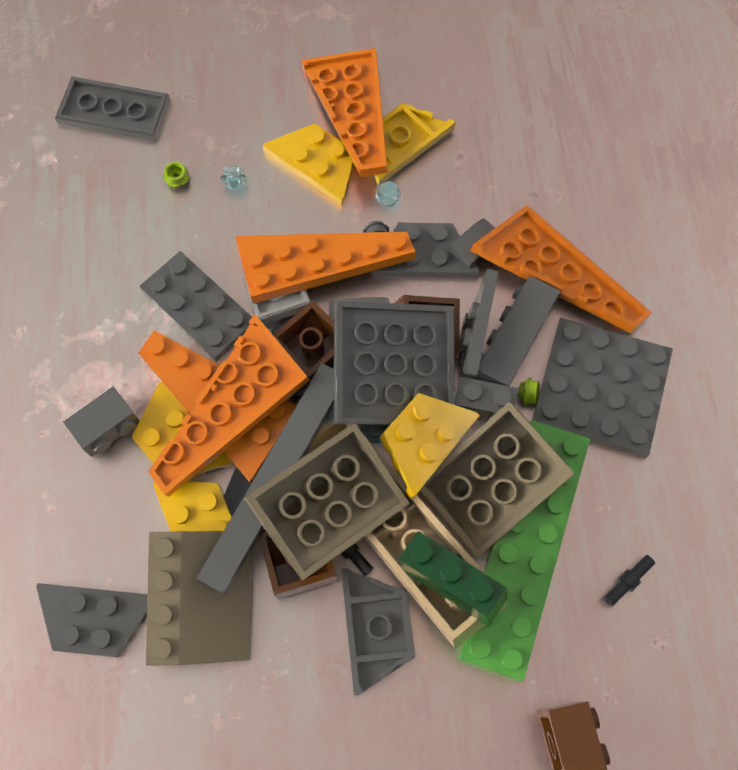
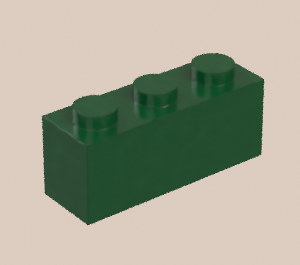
M419 531L399 557L403 571L488 627L508 599L507 587Z

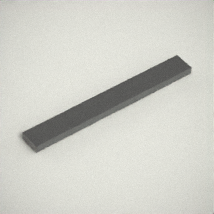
M324 364L320 365L244 497L307 454L334 407L333 368ZM244 497L196 578L224 595L228 594L264 530L244 500Z

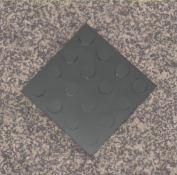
M336 301L334 303V424L391 425L418 393L455 405L453 306Z
M560 317L532 420L588 437L590 442L647 458L650 455L673 348Z

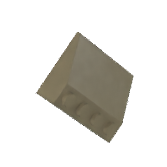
M509 401L446 457L420 490L478 558L575 473L517 407Z
M356 423L348 426L244 497V500L302 581L410 504Z
M224 531L149 532L146 666L250 660L251 553L227 595L196 579Z

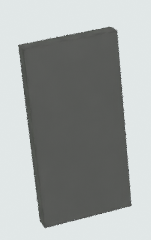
M71 76L55 120L58 124L156 142L170 97L167 93Z

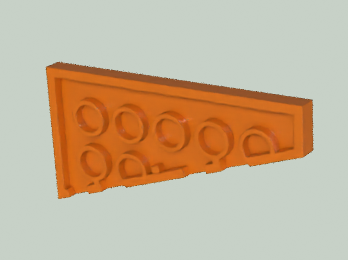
M376 48L301 60L306 75L360 176L365 177L388 173Z
M528 205L474 243L471 248V252L525 280L531 276L560 290L558 295L560 298L629 333L637 329L652 313Z
M408 232L235 236L253 304L416 259L415 249Z
M256 314L249 321L250 326L244 335L239 336L234 343L235 348L226 361H222L196 401L198 403L195 408L181 422L182 427L174 439L168 441L148 471L164 495L168 497L310 381Z
M155 330L138 353L189 413L197 405V398L220 366ZM284 401L224 451L226 456L250 483L256 477L295 410L296 405Z

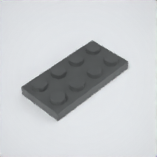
M181 251L139 286L141 291L215 362L234 346L238 337L243 336L250 326L249 321L252 316Z

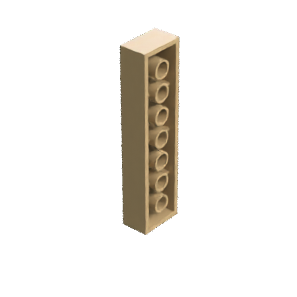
M332 419L320 429L307 454L350 425L334 424V419ZM367 439L410 504L369 532L364 538L452 646L457 649L485 624L403 571L399 557L419 531L480 571H484L417 495L412 499L407 496L405 490L408 487L405 481ZM506 602L504 603L499 612H501L505 607H507Z

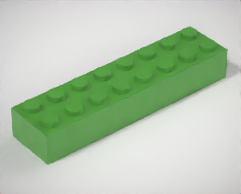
M531 420L530 423L575 474L491 546L484 572L507 587V607L497 614L489 627L484 625L461 645L457 657V662L516 683L524 682L590 442L588 437Z

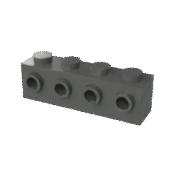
M531 276L528 277L524 285L518 284L512 296L515 299L513 306L505 307L499 319L502 322L499 331L493 329L486 342L490 347L486 354L482 353L478 374L474 377L475 380L506 386L511 385L551 312L560 290Z

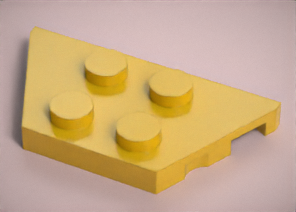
M401 103L385 115L383 123L388 173L374 175L376 183L380 186L455 129L456 122L449 118L447 122L434 118L432 112L418 110L414 106Z
M314 123L266 142L263 145L265 153L340 205L344 204L345 193L350 182L351 169L354 163L341 140Z
M162 381L158 384L132 435V439L153 464L168 441L174 439L182 427L181 422L185 416L190 415ZM223 452L195 476L207 474L206 471L224 467V469L229 468L233 463Z
M418 393L379 437L385 450L391 456V463L396 473H401L408 487L405 492L410 499L419 492L480 416L477 412Z
M153 482L170 532L224 531L232 518L224 498V493L218 483L187 482L168 497L164 495L156 482Z

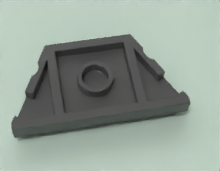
M398 222L393 232H408L415 249L416 259L372 271V276L478 278L479 274L476 263L469 268L449 252L450 245L460 237L453 223Z
M487 268L475 301L471 303L469 313H465L461 329L465 330L463 339L460 338L459 340L460 359L458 367L465 374L473 376L478 374L499 271Z
M342 568L355 696L360 695L413 659L415 651L407 591L396 586L387 585L377 579L352 572L350 569Z
M37 583L36 588L52 651L119 658L128 645L129 638L137 632L142 624V619L147 614V594Z

